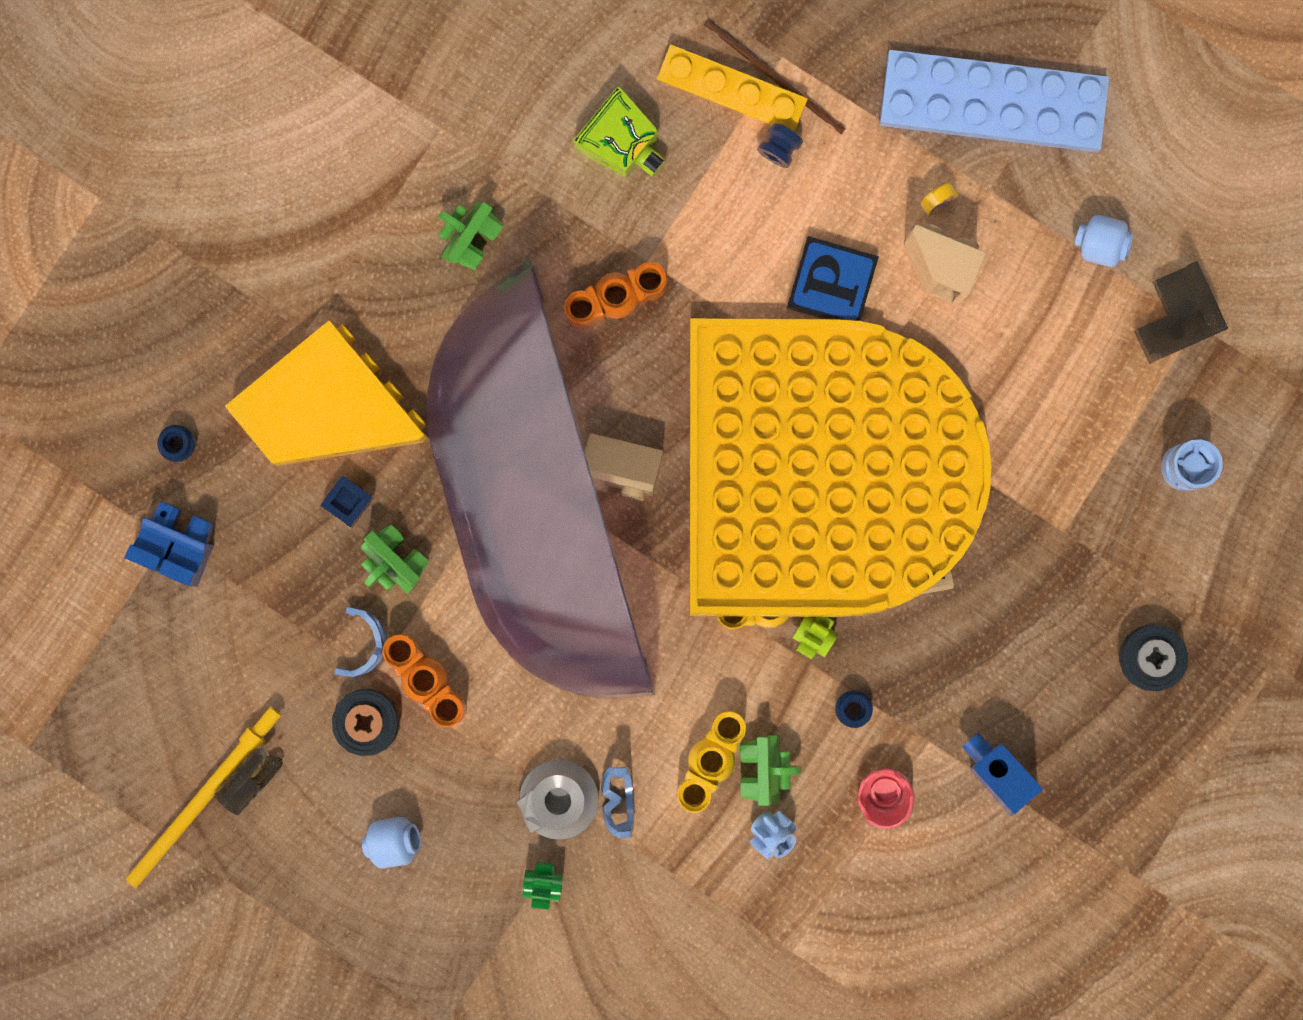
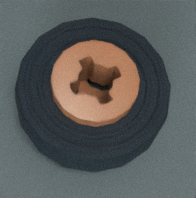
M373 689L356 690L344 696L336 705L332 716V731L338 744L347 752L358 756H374L386 750L396 739L400 727L399 713L394 702L384 693Z

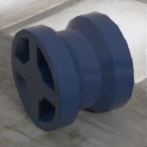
M772 123L768 129L769 136L767 140L759 144L757 151L772 163L788 168L792 162V153L794 150L800 149L803 140L787 127Z

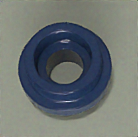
M171 425L160 433L157 446L160 454L165 459L172 462H182L193 454L196 441L193 433L188 428L181 425ZM180 437L183 440V446L180 450L175 451L172 448V441L174 438Z
M851 690L843 693L838 698L835 705V713L838 720L845 726L859 728L871 719L873 705L866 694L857 690ZM851 702H857L860 705V712L856 716H850L847 712V706Z

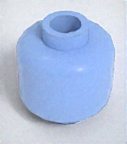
M1094 215L1088 225H1080L1075 245L1081 247V257L1083 260L1107 267H1115L1119 264L1120 260L1126 262L1134 233L1129 232L1128 224L1123 220Z
M392 817L372 822L368 827L366 836L362 839L364 855L370 858L376 867L383 869L410 864L421 848V837L417 826L411 824L405 817Z

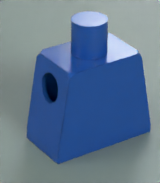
M977 733L962 746L976 763L971 772L1009 816L1016 814L1043 790L1002 744L993 749L984 737ZM998 762L1005 769L1003 777L996 778L990 772L989 766L991 763Z

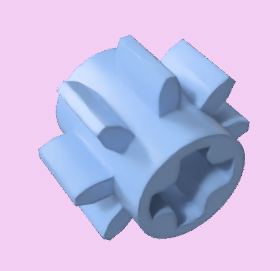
M777 811L775 815L770 812L763 813L752 824L751 833L755 837L751 839L750 844L766 859H770L772 855L776 858H782L789 854L796 844V837L792 833L796 831L797 826L781 811Z

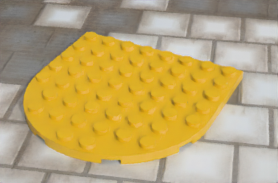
M690 318V616H862L900 606L918 597L948 574L963 557L980 526L988 504L992 467L990 446L984 423L980 420L979 414L970 399L972 397L953 370L935 353L912 338L907 339L897 333L885 330L883 326L862 321L839 319Z

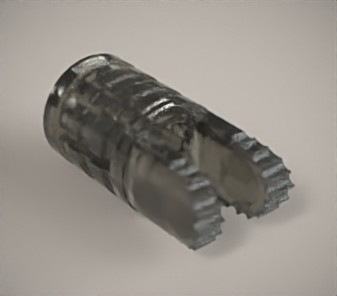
M257 746L235 769V772L231 773L228 779L221 784V787L214 792L215 798L227 810L239 816L243 809L250 804V801L257 796L258 792L262 791L280 770L283 763L282 759L276 755L270 754L268 756L267 750Z

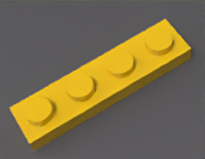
M671 44L657 77L659 82L768 125L772 123L783 125L793 132L797 128L808 98Z

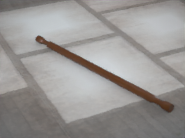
M709 19L704 25L708 29L717 33L723 41L783 89L805 97L727 33L718 29ZM807 100L805 106L823 121L832 125L842 135L846 129L833 121L827 113L812 101Z

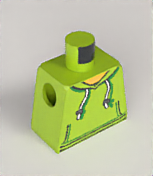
M619 87L613 91L573 140L576 151L625 178L629 176L637 165L651 177H654L666 162L665 158L651 148L658 139V130Z

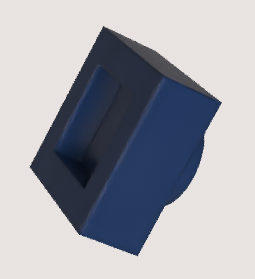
M342 475L320 506L347 526L353 528L374 497Z

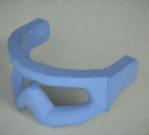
M346 607L345 613L351 616L359 615L367 621L373 630L376 649L365 665L353 671L347 670L344 667L335 668L334 674L356 678L371 672L382 662V649L387 641V634L381 622L371 614V611Z
M628 766L607 768L601 783V793L610 799L602 807L605 825L611 835L617 836V838L632 837L634 829V802L630 769ZM612 777L624 778L627 821L618 825L613 823L611 810L622 801V798L610 790Z

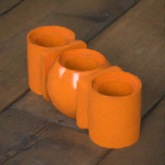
M646 262L638 266L637 269L627 270V275L618 272L604 275L597 281L594 288L591 285L584 291H575L567 297L564 304L567 320L574 327L584 329L589 328L595 322L605 321V317L612 319L625 318L635 310L638 304L641 306L648 300H657L664 294L667 286L665 270L657 263ZM647 273L656 274L661 280L660 285L654 290L644 289L639 283L643 275ZM613 287L622 288L626 292L625 300L616 305L609 303L605 298L609 289ZM579 301L589 303L592 306L590 315L582 319L574 317L571 310L575 303Z
M400 634L388 638L382 649L383 657L395 669L397 676H401L402 688L405 694L412 701L424 704L422 707L430 713L432 720L437 725L452 727L461 722L467 711L466 702L462 696L455 692L454 686L449 684L448 672L444 665L437 659L428 657L426 651L420 648L418 641L411 635ZM399 640L407 642L411 648L410 657L404 662L398 661L393 655V646ZM424 669L430 671L434 676V685L428 691L420 689L416 684L418 672ZM444 699L453 700L458 707L457 716L452 720L443 718L439 713V705Z

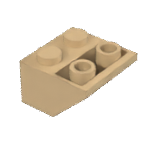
M923 223L921 227L915 224L904 242V247L923 291L959 306L969 296L986 253L978 250L979 245L974 241L959 237L956 241L944 236V231L935 225Z
M590 433L578 476L580 479L585 480L584 485L587 488L607 492L608 487L611 486L622 489L621 494L624 497L644 501L645 495L653 496L663 451Z

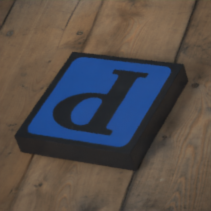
M808 236L787 309L821 319L860 321L879 256Z

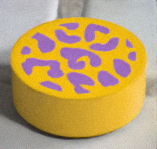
M944 183L925 196L921 201V206L927 215L931 216L948 206L957 198L959 193L952 183Z

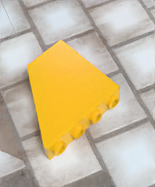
M330 320L225 405L270 462L277 466L423 443L428 439L422 431L427 425L414 409L407 413L399 401L404 397L390 380L383 384L375 373L380 368L367 352L361 356L352 346L357 340L343 324L336 327Z

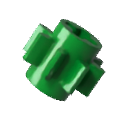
M537 862L535 871L525 870L522 898L532 899L531 908L549 910L550 901L560 902L563 874L554 873L555 864Z

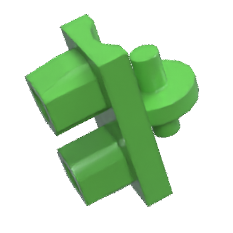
M476 202L463 223L460 221L467 210L462 206L457 205L452 215L441 211L437 218L445 225L438 236L448 241L454 231L456 233L440 257L448 263H458L475 270L485 253L474 247L470 242L477 232L489 241H493L504 226L490 213L493 208L485 202Z
M392 525L387 526L377 534L371 531L364 538L365 542L361 549L369 557L361 566L370 573L364 584L370 589L379 582L389 591L396 583L408 595L417 586L420 576L429 562L415 549L404 560L393 551L403 542L404 538Z
M765 735L757 737V740L740 743L741 763H758V777H742L741 798L758 801V806H770L772 803H779L780 789H791V775L801 774V766L790 765V751H779V735Z

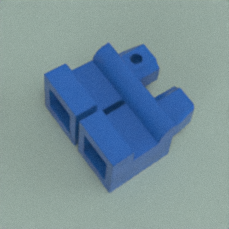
M160 502L151 518H143L141 530L134 544H130L124 558L189 587H198L214 546L208 543L214 524L200 517L192 516L184 533L174 528L182 510L168 503Z

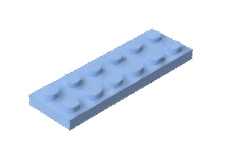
M889 50L879 126L1098 153L1101 150L1109 77Z

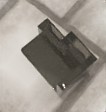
M1197 261L1152 282L1167 316L1134 330L1148 363L1151 364L1228 329Z

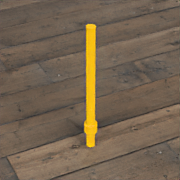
M270 706L253 727H248L238 738L240 743L125 878L130 885L137 888L248 755L251 752L256 753L266 741L264 736L282 716L277 709Z

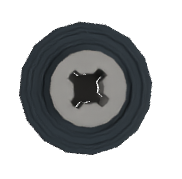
M1148 624L1136 628L1126 636L1120 647L1119 663L1123 674L1131 684L1142 690L1159 692L1173 687L1182 679L1188 667V652L1185 642L1175 631L1166 626Z

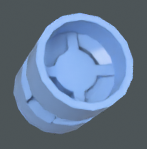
M1202 439L1190 440L1171 447L1164 454L1161 462V473L1165 481L1172 488L1180 491L1196 490L1213 484L1220 477L1223 468L1222 456L1219 450L1212 443Z

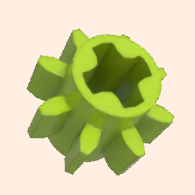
M804 617L792 637L800 643L796 651L810 659H813L816 653L825 657L839 634L831 629L835 621L829 617H816L815 619Z

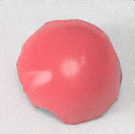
M885 767L871 771L861 781L857 802L866 821L870 825L886 830L899 827L910 817L915 804V794L911 783L902 772Z

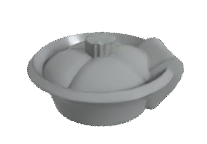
M553 760L537 766L529 773L522 784L520 798L516 803L520 808L530 833L537 832L550 839H567L583 832L593 821L598 808V791L590 774L581 766L570 761Z

